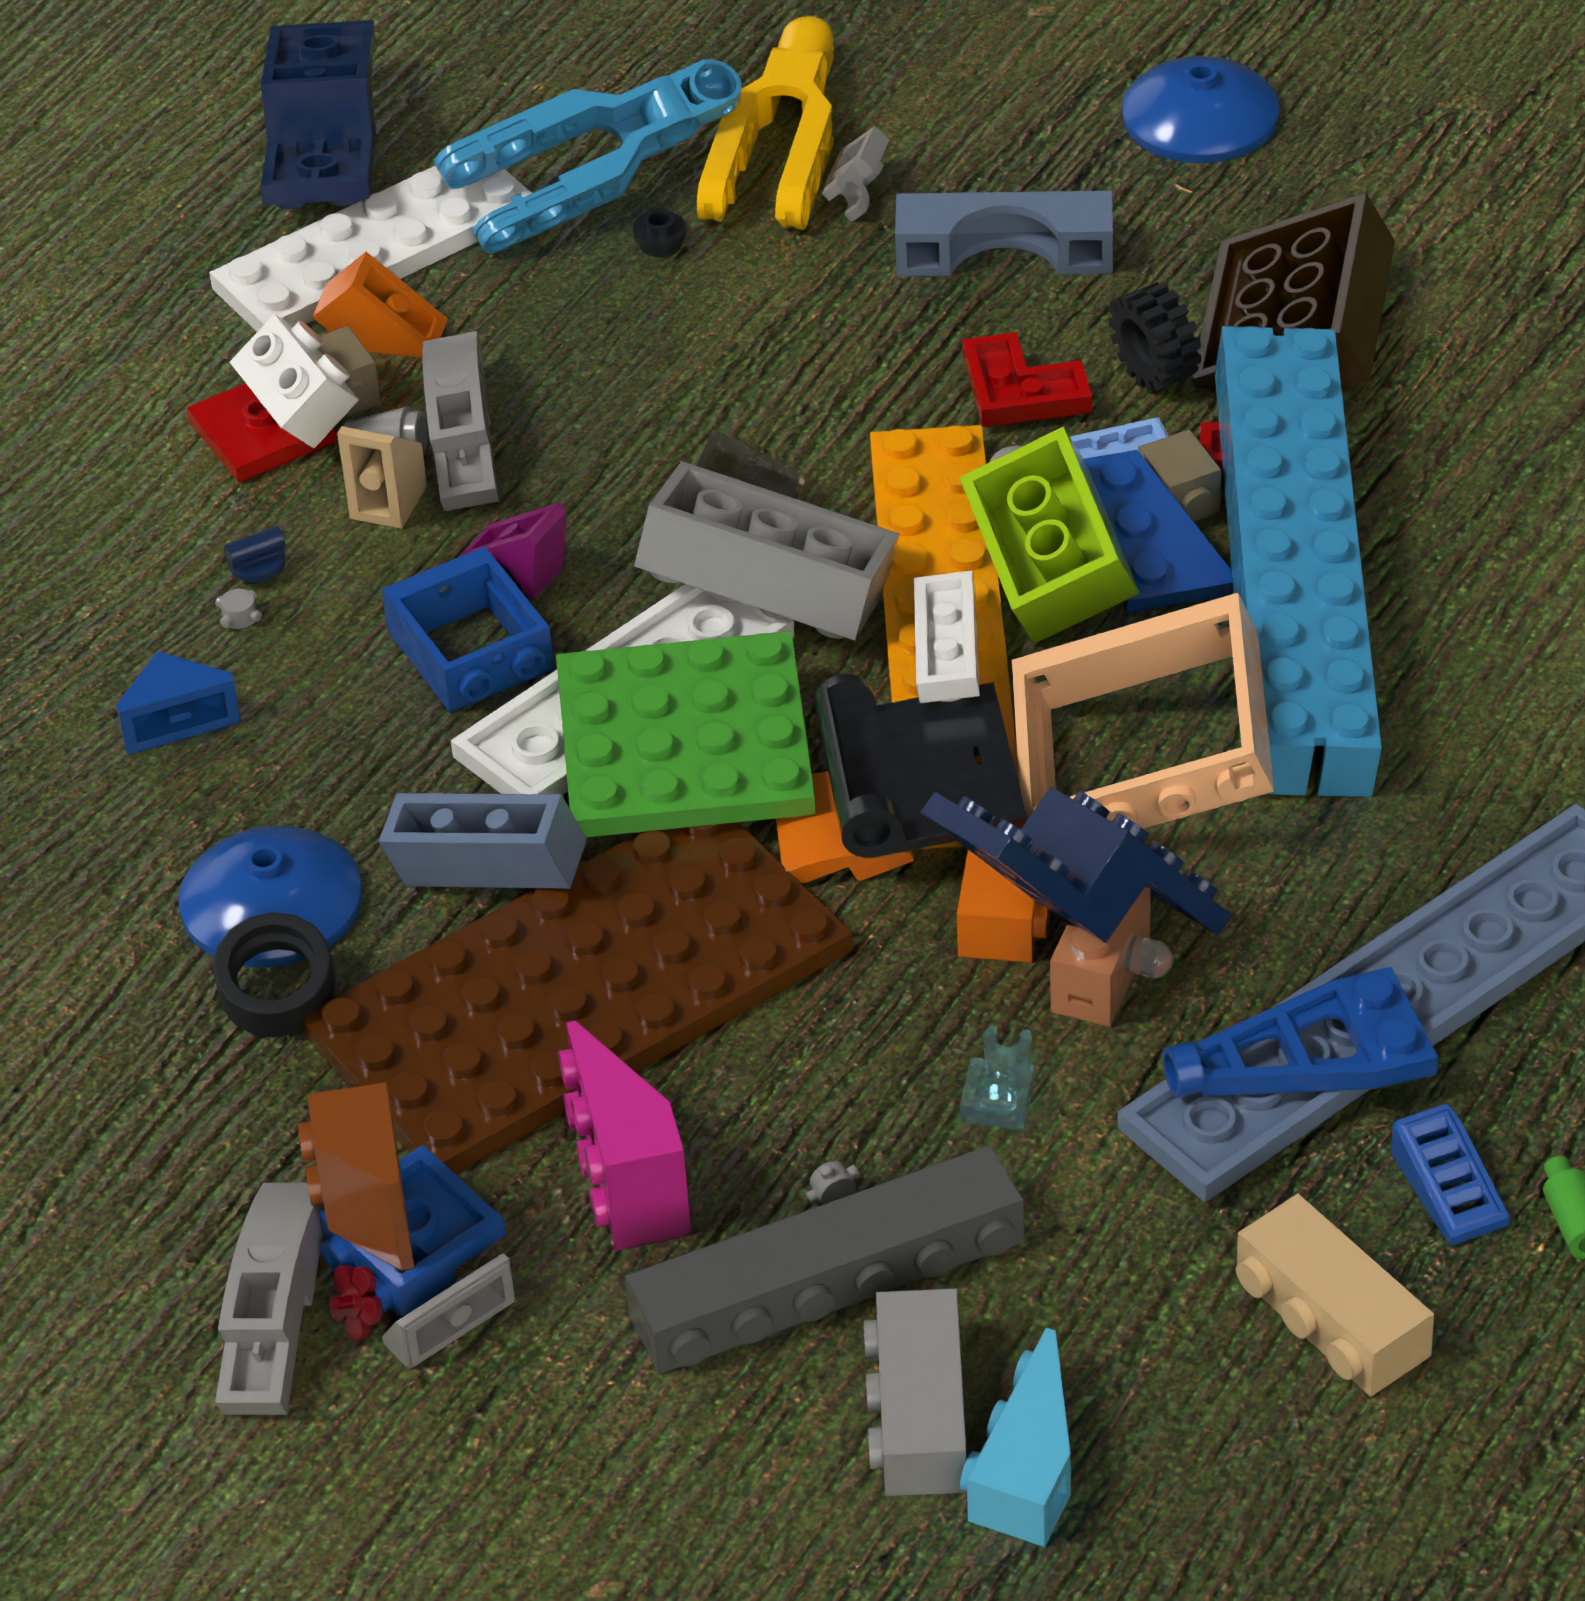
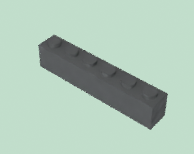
M989 1145L625 1275L629 1318L659 1375L682 1366H693L712 1355L743 1344L756 1343L770 1334L803 1322L819 1320L833 1311L866 1299H876V1292H889L927 1277H937L954 1267L987 1255L1001 1254L1010 1247L1023 1243V1198Z

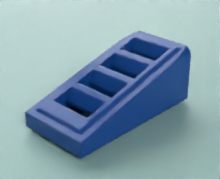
M1443 1104L1399 1119L1393 1124L1391 1156L1450 1246L1509 1226L1510 1216L1468 1133L1450 1104ZM1446 1159H1450V1162L1444 1163L1442 1165L1433 1168H1430L1429 1166L1431 1164ZM1461 1181L1465 1182V1184H1462L1460 1186L1445 1191L1441 1190V1188ZM1475 1200L1480 1205L1455 1215L1451 1210Z

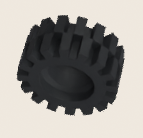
M1158 282L1117 298L1113 301L1114 304L1110 306L1109 310L1113 316L1109 318V327L1115 330V333L1111 335L1113 344H1118L1121 350L1117 355L1121 362L1124 360L1127 362L1126 372L1129 376L1133 377L1136 375V383L1141 388L1146 386L1149 392L1158 391L1197 373L1199 370L1197 364H1200L1202 356L1196 351L1201 348L1200 339L1193 335V332L1197 330L1195 322H1189L1186 317L1190 311L1185 303L1182 305L1178 304L1179 295L1174 290L1169 292L1168 285L1164 283L1159 284Z

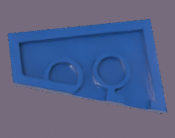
M1138 450L1084 459L1140 594L1122 602L1125 613L1234 594L1232 570Z

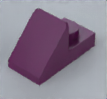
M559 502L489 524L460 556L486 547L504 571L509 570L527 596L534 599L563 567L566 510Z

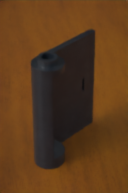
M853 674L836 675L827 679L819 686L815 693L814 703L841 839L844 847L850 853L863 858H875L955 842L954 838L920 813L934 792L957 805L963 796L968 797L995 817L991 823L995 828L1001 819H1005L1019 829L1027 822V815L994 682L979 685L980 696L961 698L953 702L935 701L920 703L919 697L878 706H876L871 685L860 676ZM980 755L981 761L976 763L975 756Z

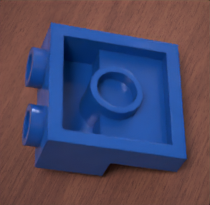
M424 1145L399 1160L414 1269L399 1270L328 1230L325 1209L319 1212L324 1239L320 1243V1251L330 1269L335 1272L342 1265H351L354 1269L367 1266L375 1276L376 1289L372 1296L376 1295L381 1300L382 1314L391 1309L400 1319L456 1283L454 1274L456 1268L506 1236L504 1218Z

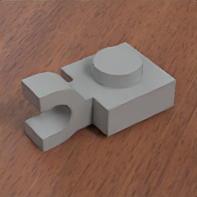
M876 126L840 150L826 180L827 185L822 192V195L829 201L838 194L846 198L848 207L844 215L851 222L866 213L870 198L865 186L870 184L879 175L884 166L881 158L890 139Z

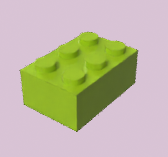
M1064 426L959 477L1011 609L1034 644L1140 594L1086 462Z

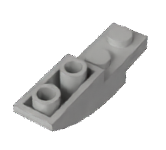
M474 331L423 341L422 362L430 442L435 457L439 496L443 510L445 512L498 502L499 494L489 429L491 421L478 333Z
M307 1182L263 1183L245 1218L230 1266L218 1325V1331L225 1344L215 1404L222 1415H287L303 1306H312L320 1243L322 1241L319 1212L325 1209L324 1204L311 1206Z

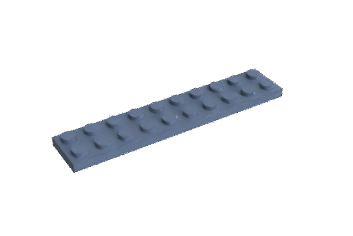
M1577 803L1277 1005L1331 980L1392 967L1432 1046H1434L1585 942V809ZM1325 1019L1305 1028L1298 1035L1307 1054L1315 1058H1346L1357 1053L1342 1021L1339 1019ZM1267 1039L1238 1051L1245 1067L1285 1066L1289 1064L1277 1039ZM1165 1079L1118 1111V1129L1206 1203L1370 1089L1202 1096L1200 1092L1175 1098Z

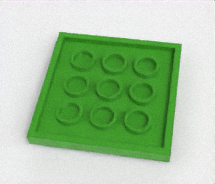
M792 631L556 654L569 806L585 837L816 815L815 795Z

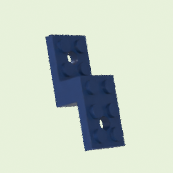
M374 20L271 26L261 80L267 136V149L260 185L263 205L276 204L282 209H296L305 206L308 202L329 201L336 206H348L359 202L361 199H369L377 138L371 86V72L376 40Z
M1050 787L1021 830L1005 819H1001L996 828L993 827L991 823L995 817L966 796H963L957 805L934 792L920 812L1027 896L1104 943H1107L1144 887L1151 888V897L1217 936L1232 916L1213 900V897L1218 892L1216 887L1189 869L1186 870L1184 875L1179 873V869L1184 864L1179 857L1154 841L1147 847L1144 844L1149 836L1147 831L1120 813H1117L1112 822L1106 819L1110 811L1082 791H1078L1074 799Z

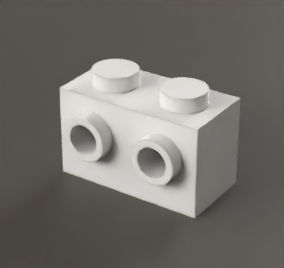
M273 314L230 361V364L282 429L315 448L359 399L345 383L350 377L346 369L327 353L322 355L318 350L324 343L311 328L301 321L292 326L276 314Z

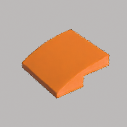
M828 771L812 774L816 815L776 818L781 863L785 867L786 872H790L801 884L847 867L850 868L859 882L914 861L913 850L875 858H863L850 853L844 847Z

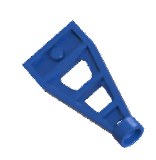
M1392 967L1331 980L1197 1043L1186 1042L1168 1046L1163 1049L1162 1053L1165 1077L1169 1089L1175 1098L1200 1092L1202 1096L1377 1089L1436 1075L1438 1056ZM1325 1019H1339L1342 1021L1357 1053L1346 1058H1315L1307 1054L1298 1035L1305 1028ZM1267 1039H1277L1289 1063L1285 1066L1245 1067L1238 1051Z

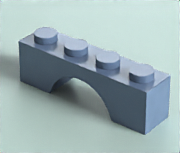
M1112 191L896 194L895 248L897 277L951 276L956 267L966 258L976 253L996 248H1016L1038 254L1051 263L1059 275L1113 274Z

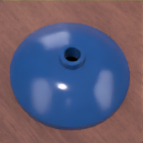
M1211 56L1183 57L1151 68L1129 86L1123 98L1122 120L1130 137L1141 147L1153 154L1188 163L1221 162L1248 154L1263 145L1271 137L1279 121V99L1274 88L1265 78L1243 64Z
M265 826L234 834L204 852L187 871L180 887L178 900L180 916L186 933L200 949L215 958L217 946L231 928L249 917L270 912L293 914L314 924L327 940L328 947H330L349 930L356 920L362 903L363 891L361 876L354 859L343 846L333 839L318 832L298 827ZM276 949L259 953L245 962L243 966L257 968L284 966L305 960L306 958L293 951Z

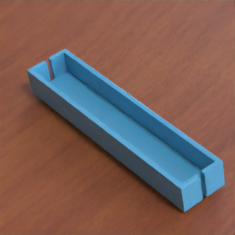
M1222 326L1215 371V384L1234 594L1239 593L1258 631L1274 792L1267 794L1306 795L1314 747L1324 746L1317 783L1318 796L1372 797L1382 747L1335 330L1284 328L1283 336H1274L1273 328Z

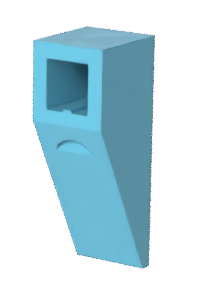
M1047 1327L1034 1352L1025 1350L1021 1355L1014 1374V1390L1007 1402L999 1400L996 1403L987 1427L988 1440L981 1453L977 1451L970 1453L960 1479V1489L967 1492L968 1522L1042 1547L1046 1546L1071 1496V1455L1056 1330Z

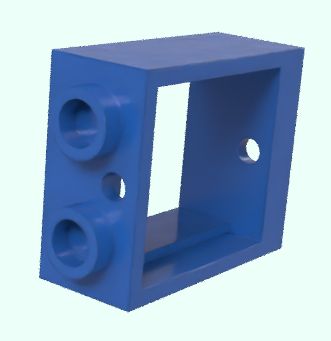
M486 547L382 588L387 631L450 713L554 670L550 627ZM447 586L443 592H439L442 587ZM488 607L509 633L510 637L448 662L426 633Z

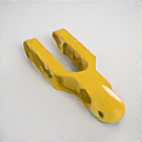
M803 16L790 21L783 30L778 47H773L763 76L742 88L740 101L736 108L721 118L699 182L697 193V215L699 220L708 221L709 219H714L715 222L723 221L728 205L735 203V184L739 172H745L758 132L773 122L781 95L792 96L802 101V117L779 183L776 196L775 219L783 228L795 227V229L799 230L806 229L834 144L831 120L832 105L823 95L826 80L834 59L833 31L830 25L823 19L814 16Z

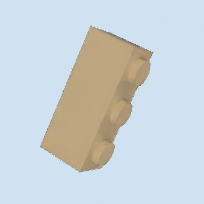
M1298 1193L1238 1232L1236 1275L1244 1289L1253 1297H1261L1282 1316L1284 1323L1295 1336L1309 1340L1327 1357L1331 1367L1340 1377L1346 1380L1352 1379L1370 1397L1431 1357L1434 1313Z

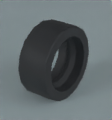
M270 912L245 919L231 928L219 943L213 962V972L221 1008L236 1026L253 1035L281 1037L299 1033L302 1031V1019L317 1011L324 1002L333 997L336 981L327 940L314 924L293 914ZM276 949L293 951L305 957L310 963V979L303 988L289 997L276 1000L256 999L239 988L238 972L245 962L259 953Z

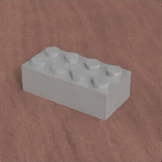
M681 461L648 506L634 567L649 571L653 577L663 582H682L705 590L710 597L720 601H738L759 608L763 614L777 620L792 619L815 627L824 636L836 639L848 638L855 641L883 595V586L889 575L900 533Z

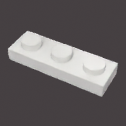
M972 570L914 578L916 685L920 703L935 701L953 702L961 698L980 696L976 592Z

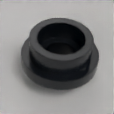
M666 209L651 210L640 216L633 224L634 240L640 245L643 253L652 257H667L678 252L687 233L685 220L680 215Z

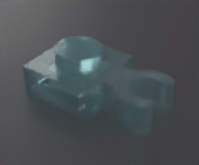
M989 1026L984 1033V1059L971 1057L960 1103L961 1122L1025 1129L1035 1082L1034 1065L1029 1064L1032 1060V1034L1030 1030H1022L1018 1044L1004 1047L998 1044V1027Z

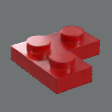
M1017 332L962 339L963 359L982 427L1010 425L1019 422L1064 418L1072 415L1092 413V394L1082 360L1027 367Z

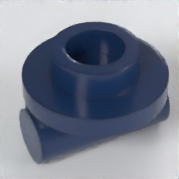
M278 526L224 545V552L228 560L230 572L242 581L252 583L265 582L278 575L286 563L285 539Z

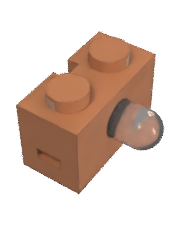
M1144 887L1107 943L1102 942L1076 925L1066 926L1050 960L1052 1013L1111 1027L1134 974L1150 978H1160L1171 970L1174 958L1169 946L1161 941L1150 939L1151 888Z

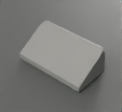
M502 1253L396 1321L382 1336L384 1345L407 1369H410L514 1303L515 1296L509 1258Z

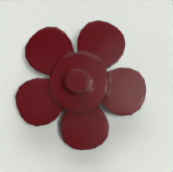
M342 1265L333 1274L334 1286L340 1294H335L330 1298V1313L334 1321L345 1322V1331L349 1339L363 1340L369 1334L370 1325L378 1324L382 1315L381 1300L376 1295L372 1296L376 1289L375 1276L367 1266L354 1269L351 1265Z

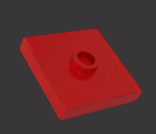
M246 383L186 407L189 423L238 483L337 442L335 427L315 448L282 429Z

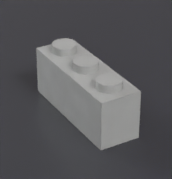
M957 1289L876 1292L877 1319L864 1320L866 1361L879 1360V1373H866L868 1414H881L882 1427L868 1428L870 1469H884L885 1496L967 1493L960 1489L961 1474L966 1462V1441Z

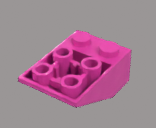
M577 1021L567 1022L569 1049L558 1051L565 1088H574V1092L563 1094L570 1131H577L579 1137L584 1136V1140L576 1141L583 1179L590 1178L592 1185L597 1184V1188L589 1189L596 1227H609L615 1251L692 1235L684 1150L670 1101Z

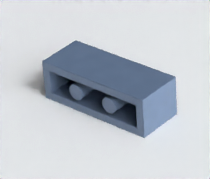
M396 793L381 833L379 844L405 886L570 889L587 839L561 794Z

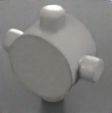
M233 589L226 592L223 596H219L216 599L215 605L221 608L222 618L220 619V624L224 628L244 629L251 626L254 622H259L262 613L256 610L255 600L257 599V594L253 590Z
M839 1161L827 1162L818 1167L811 1175L810 1185L813 1189L806 1192V1195L812 1204L820 1200L823 1205L852 1195L856 1191L854 1179L859 1177L860 1173L855 1165L846 1169L843 1163Z

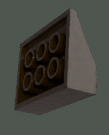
M1367 193L1221 241L1200 336L1201 348L1197 350L1202 359L1201 363L1197 364L1199 370L1191 377V381L1196 388L1216 389L1215 371L1222 326L1273 328L1274 336H1283L1284 328L1335 330L1341 389L1351 390L1364 382L1370 381L1395 240Z

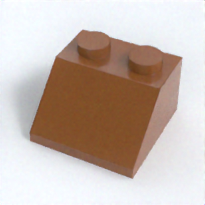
M387 1082L307 1094L310 1121L298 1123V1132L303 1163L312 1161L317 1163V1165L306 1166L311 1206L324 1204L329 1231L399 1270L414 1269L401 1168Z

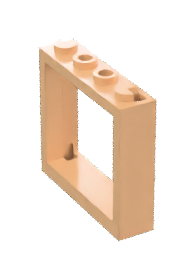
M1239 593L1012 660L1019 787L1027 820L1049 788L1053 787L1056 789L1051 720L1052 709L1232 656L1242 747L1084 793L1110 811L1106 819L1112 822L1117 813H1120L1144 829L1274 792L1258 631ZM1229 620V627L1219 628L1217 623ZM1045 675L1046 681L1039 683L1036 681L1035 677ZM1244 762H1245V764L1232 767V766H1234V765L1241 764V763H1244Z

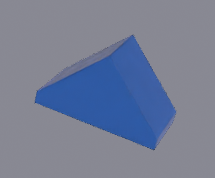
M159 651L156 652L116 705L127 755L241 722L234 680L230 672Z

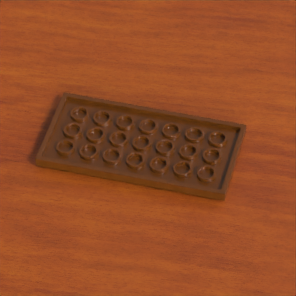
M739 822L640 832L578 865L570 889L535 888L327 1000L317 1011L302 1019V1033L350 1087L387 1082L395 1138L409 1153L424 1145L456 1174L566 1112L563 1094L574 1092V1088H565L558 1051L569 1049L567 1022L577 1021L632 1070L638 1072L854 951L853 933L790 872H786L785 867Z

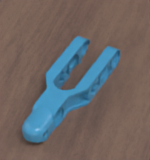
M706 59L673 74L651 80L620 95L572 89L454 142L437 155L434 164L448 188L460 189L592 129L607 131L619 139L622 144L621 148L560 175L558 182L530 195L522 197L520 193L511 197L510 204L492 211L480 219L475 226H471L483 251L486 253H496L621 197L642 160L683 142L691 137L700 127L720 119L733 111L740 101L742 83L739 75L732 67L718 60Z

